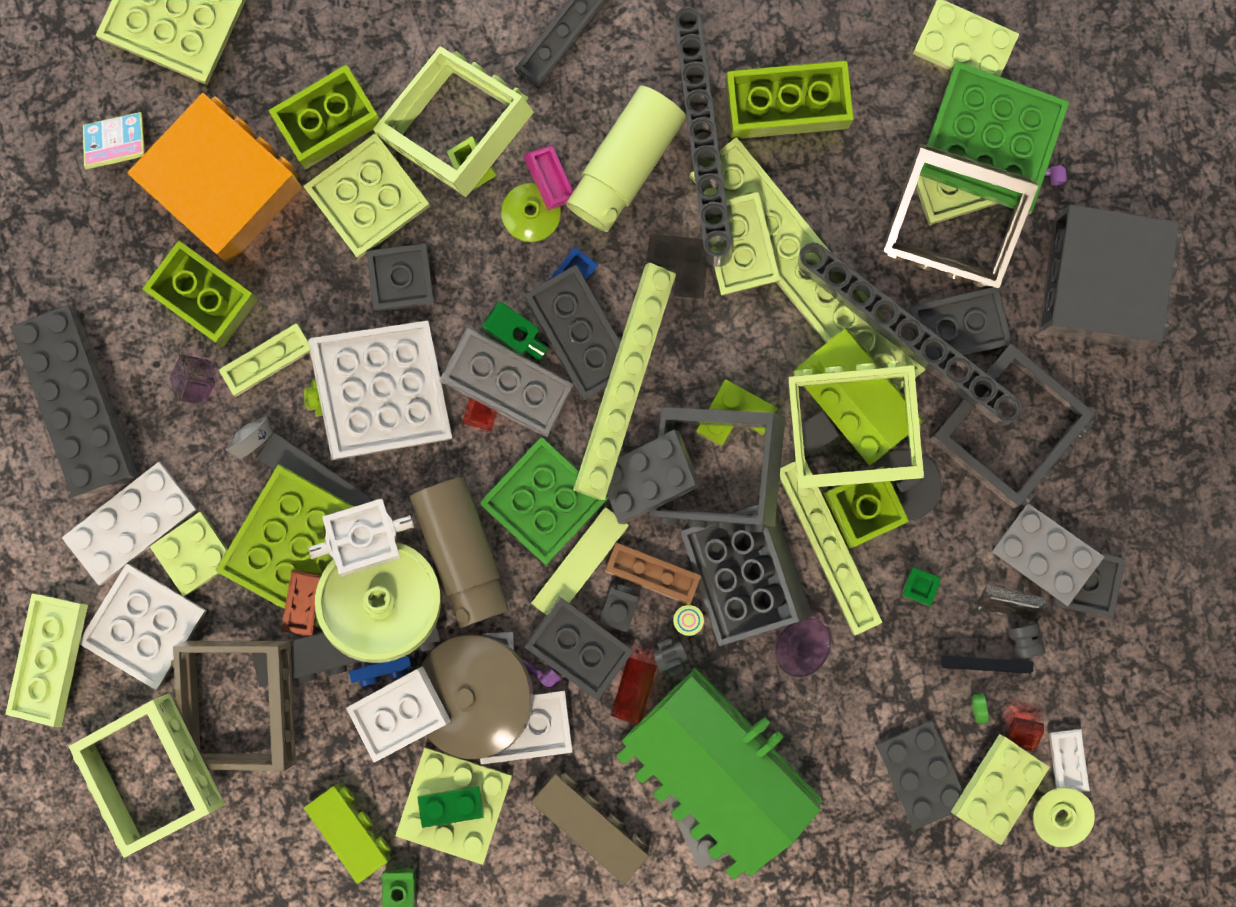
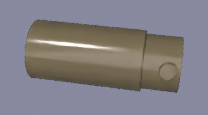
M465 477L433 485L409 496L445 597L450 599L460 629L509 611L498 580L501 577Z

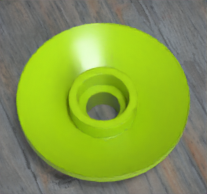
M525 183L515 187L507 194L502 204L501 215L505 228L513 237L524 242H538L548 238L558 227L561 218V207L548 211L536 184ZM530 205L536 207V213L533 215L526 214V207Z

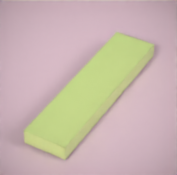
M605 507L531 604L546 615L559 596L570 603L629 525L627 523L624 525L618 524L615 514Z

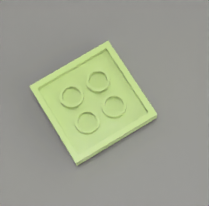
M376 133L303 186L358 259L363 257L366 251H371L430 207L429 202Z
M424 747L395 836L483 865L512 774ZM480 786L484 818L422 828L417 799L419 795Z

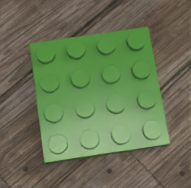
M957 61L949 78L927 145L1035 179L1039 186L1028 212L1030 215L1033 212L1069 101ZM925 162L920 172V176L1015 209L1021 194Z

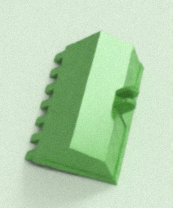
M695 666L621 740L626 747L616 757L622 764H626L636 756L644 765L635 774L637 780L640 783H644L654 775L662 785L655 790L653 796L659 802H663L672 794L681 803L671 812V815L677 821H681L691 814L699 822L691 829L690 835L698 841L709 833L717 841L708 850V854L714 860H717L727 852L735 860L726 870V873L732 879H736L745 871L751 877L763 865L795 842L819 813L822 797L775 750L774 747L784 736L778 731L766 740L760 734L768 727L770 721L764 717L752 726Z

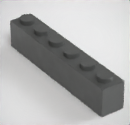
M438 621L430 636L418 647L419 653L435 649L437 647L436 642L442 641ZM324 633L290 641L292 679L298 678L299 683L318 679L317 673L326 670L329 671V676L348 671L346 665L358 662L359 668L377 664L348 657L336 649ZM251 653L259 687L268 686L267 653Z

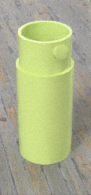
M639 86L582 172L583 178L567 200V207L590 225L604 232H609L624 207H628L686 121L685 113L661 93L646 86Z

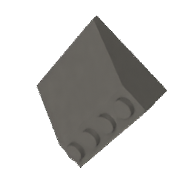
M759 504L731 514L758 516ZM777 510L775 528L764 527L763 532L744 531L745 525H735V530L717 529V523L707 522V528L691 527L680 531L693 571L701 575L698 586L719 646L797 623L812 616Z

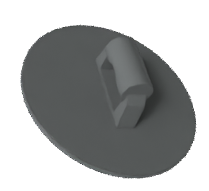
M900 449L887 453L879 459L872 470L882 466L884 469L911 466L910 449ZM922 454L924 478L890 481L909 521L927 515L936 506L941 495L942 482L939 471L935 464L924 454Z

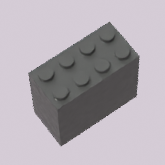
M1069 205L1054 219L1038 334L1143 351L1162 343L1169 331L1166 313L1173 301V292L1170 291V285L1177 272V262H1174L1175 250H1178L1181 243V232H1178L1179 222L1076 205Z

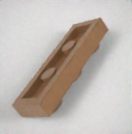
M619 543L615 544L605 569V573L689 606L701 578V575Z

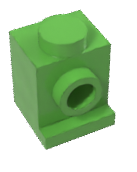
M385 869L383 871L382 907H416V869ZM393 890H401L404 895L403 898L400 900L395 899L392 894Z

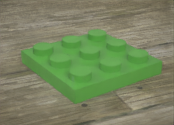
M541 437L479 504L540 561L547 565L608 498L606 497L605 500L600 501L574 491L579 471Z

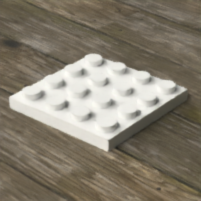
M428 321L314 337L308 340L332 460L452 439Z

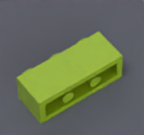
M337 783L305 806L304 810L354 881L359 884L391 859V856L388 854L391 852V849L382 836L377 838L371 830L373 823L364 811L359 813L354 806L355 797L346 786L341 787Z

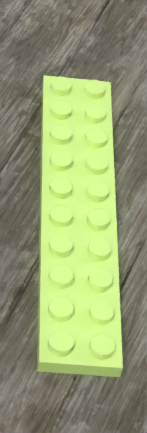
M737 137L720 149L719 154L726 200L759 192L780 281L776 283L821 339L827 343L847 327L880 368H888L887 362L906 361V366L914 365L915 378L926 369L802 273L798 266L800 251L806 244L818 243L827 250L829 249ZM707 160L700 166L710 167L714 162ZM693 171L690 173L689 177L695 183V176ZM708 188L703 193L707 196H712L718 190ZM814 253L804 256L805 261L809 265L820 263V258ZM831 272L828 274V278L832 283L841 284L844 282L841 273ZM857 290L852 293L853 299L856 302L865 303L868 301V297L863 291ZM878 310L876 312L877 318L882 322H888ZM903 377L889 378L899 391L904 387Z

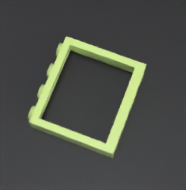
M439 46L373 130L385 144L467 197L534 111L527 103L529 98L522 94L518 88L509 89L508 85L495 74L492 77L488 76L487 72L476 62L470 65L459 52L455 51L452 54ZM452 73H455L508 106L458 170H455L403 136L404 132Z
M906 361L887 362L888 368L875 369V363L856 365V371L844 372V366L825 368L824 374H813V369L794 371V376L788 377L798 489L924 478L914 365L906 366ZM903 377L911 466L806 475L798 387Z
M170 693L144 704L68 746L73 755L74 762L78 765L87 783V788L92 793L100 809L101 816L106 821L123 858L225 805ZM148 715L195 810L141 838L95 743Z

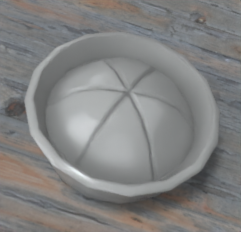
M267 416L261 417L255 422L248 423L240 428L233 440L225 447V451L238 459H242L258 448L273 433Z

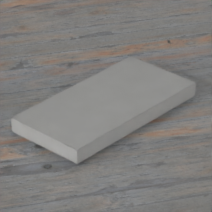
M466 327L439 382L543 437H548L573 387L572 382L470 327Z

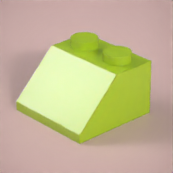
M890 481L840 485L822 493L847 548L856 547L909 522Z

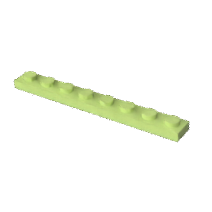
M645 264L573 489L600 501L606 498L676 276L675 273L655 264Z

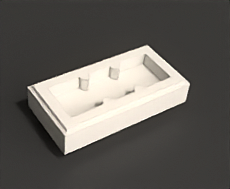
M1081 729L1049 732L1056 789L1067 787L1080 792L1090 791Z

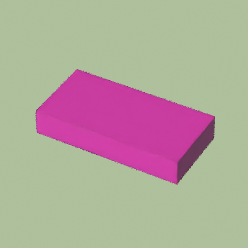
M553 145L526 153L524 160L547 210L566 205L567 200L573 193V189Z

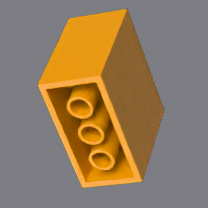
M202 92L135 163L127 174L230 266L303 187L297 180L300 175L285 158L281 156L277 160L278 155L264 139L258 136L255 140L256 135L238 116L232 119L234 116L227 110L228 108L216 96L210 99Z

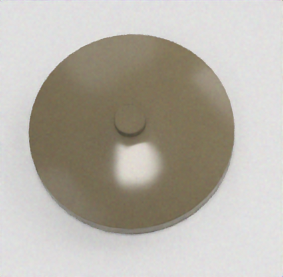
M464 635L443 642L425 658L420 668L424 667L451 720L450 723L426 735L435 746L445 753L458 758L481 759L496 755L516 742L524 732L531 717L533 686L524 662L512 648L500 640L489 636Z

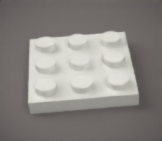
M126 564L83 633L80 645L151 688L159 690L173 668L171 665V660L174 659L173 646L190 640L207 610L134 566Z

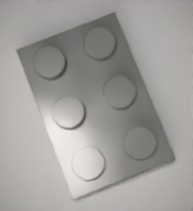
M1029 503L992 551L997 557L1067 607L1105 558Z

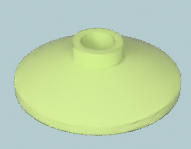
M1067 787L1051 790L1042 796L1036 804L1033 813V824L1036 832L1042 840L1055 847H1071L1080 843L1089 835L1095 821V812L1090 800L1082 792ZM1060 810H1065L1064 816L1056 817Z

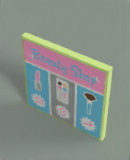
M138 112L83 125L85 169L142 157L145 154L142 113Z

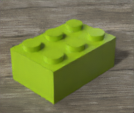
M347 64L268 110L305 170L372 131L380 121L378 114Z
M179 240L142 288L146 293L221 347L225 346L259 300L254 294Z

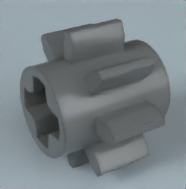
M667 639L657 643L659 650L652 654L660 674L668 672L670 677H674L684 673L682 666L688 664L689 661L681 642L673 644L671 639Z

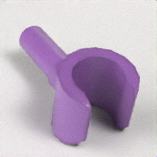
M1058 165L1047 168L1045 176H1050V185L1057 186L1066 183V169L1063 166Z
M522 659L527 670L534 674L546 687L553 688L561 681V677L551 667L543 673L539 668Z

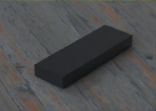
M936 655V666L939 668L1031 674L1034 666L1033 661Z

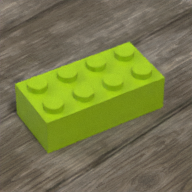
M847 61L727 71L725 90L731 140L736 137L744 139L849 129L854 120Z

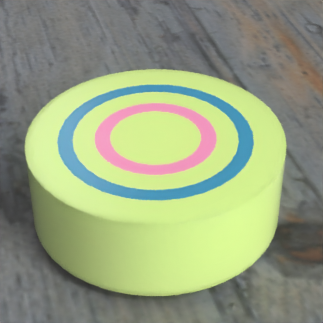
M685 605L675 612L673 623L679 633L691 636L697 634L702 629L704 616L697 607Z

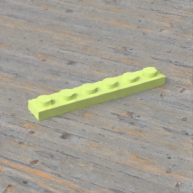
M805 460L806 475H813ZM795 461L780 468V481L854 636L883 623L819 487L798 489Z

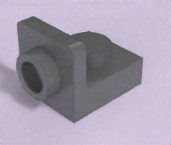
M618 584L617 590L610 588L599 623L628 632L640 599L634 596L636 590Z

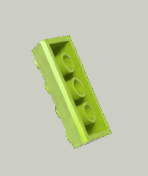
M846 327L792 372L794 374V371L813 369V374H824L825 368L844 366V372L856 371V365L875 363V369L880 367ZM890 379L804 386L869 466L908 435L905 397ZM919 415V425H921L924 420Z

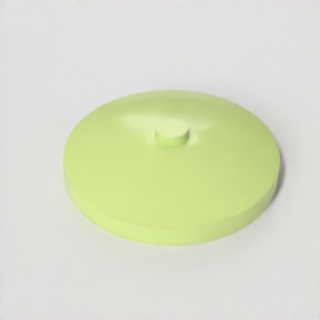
M396 542L401 559L340 577L334 559L326 567L317 585L315 611L325 636L340 652L363 662H389L412 653L430 636L440 614L441 592L431 565L413 548Z

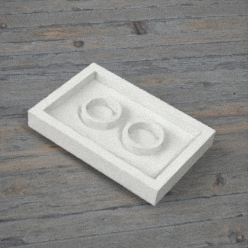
M424 667L414 670L346 708L373 762L390 755L451 722Z
M565 691L534 694L531 717L521 736L506 750L493 756L481 758V764L572 753Z

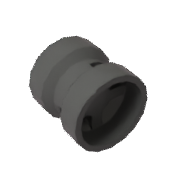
M1039 623L1008 629L1010 638L1015 641V648L1013 649L1015 659L1029 658L1046 653L1044 644L1038 638L1040 633Z

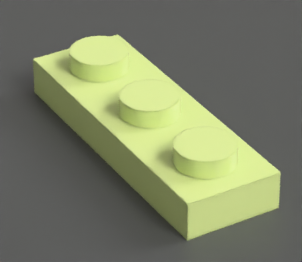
M296 323L219 369V372L232 394L237 397L309 354L308 339Z

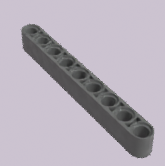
M684 7L677 11L674 23L706 260L710 265L722 267L728 264L732 258V243L700 13L695 8ZM688 23H691V24H694V25H695V26H693L692 28H689V29H686V28H683V27H682V26H684L685 24H688ZM691 50L699 52L694 56L686 55ZM695 77L702 79L699 83L689 82V80ZM696 105L706 106L702 111L693 110V107ZM702 132L710 134L706 139L696 137V135ZM704 160H711L714 162V164L710 167H702L699 165ZM708 188L718 190L712 196H707L703 193ZM712 216H718L722 219L718 224H710L707 220ZM715 245H723L726 248L721 253H714L710 250Z
M808 243L802 248L798 258V266L802 273L993 423L999 426H1006L1019 418L1022 412L1021 402L998 382L825 247L818 243ZM814 253L820 258V263L809 265L805 261L804 256ZM839 272L842 274L844 282L834 284L829 280L828 274ZM861 290L867 294L868 301L858 303L853 299L852 293ZM879 309H886L891 313L892 320L882 322L877 318L876 312ZM901 329H912L916 335L915 340L907 341L903 339ZM929 346L937 348L940 358L938 360L929 359L925 354V348ZM957 365L961 367L964 377L962 379L953 378L949 372L950 366ZM976 384H982L987 388V398L983 399L975 395L974 386ZM1000 403H1006L1011 407L1012 416L1010 418H1005L999 413L998 407Z

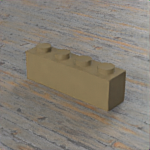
M555 772L533 797L531 803L625 885L649 857V853L645 850L648 845L635 833L630 837L622 830L624 823L614 814L610 813L606 816L598 809L601 803L587 792L585 796L582 795L575 788L578 783L567 773L564 772L560 775Z

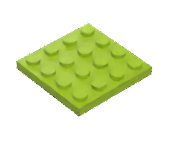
M278 464L215 571L285 609L292 569L322 574L333 560L330 554L311 559L308 550L309 546L326 542V528L322 517L355 506ZM315 614L314 626L321 629Z

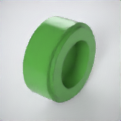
M984 693L973 694L971 700L975 722L978 725L989 723Z

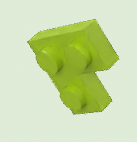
M725 379L709 410L776 413L778 408ZM699 425L696 433L722 447L733 426ZM748 427L762 436L766 431V428Z

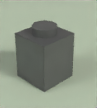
M823 410L802 423L805 458L839 436ZM792 430L791 432H789L790 435L792 436V438L789 439V442H790L791 446H792L793 449H794L793 430Z

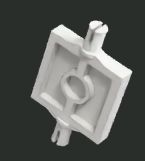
M381 498L323 516L326 528V542L309 546L308 550L311 559L330 554L335 560L340 577L401 559L396 545V533L414 528L410 515L392 521L386 512L383 499Z

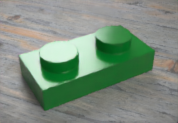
M480 786L419 795L417 797L422 828L484 818Z

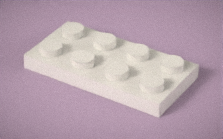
M157 462L65 534L62 539L96 583L103 585L120 572L126 564L134 561L148 550L149 546L167 535L198 509L163 464Z

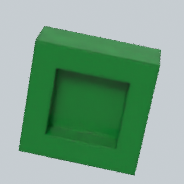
M911 567L901 596L931 607L941 578Z

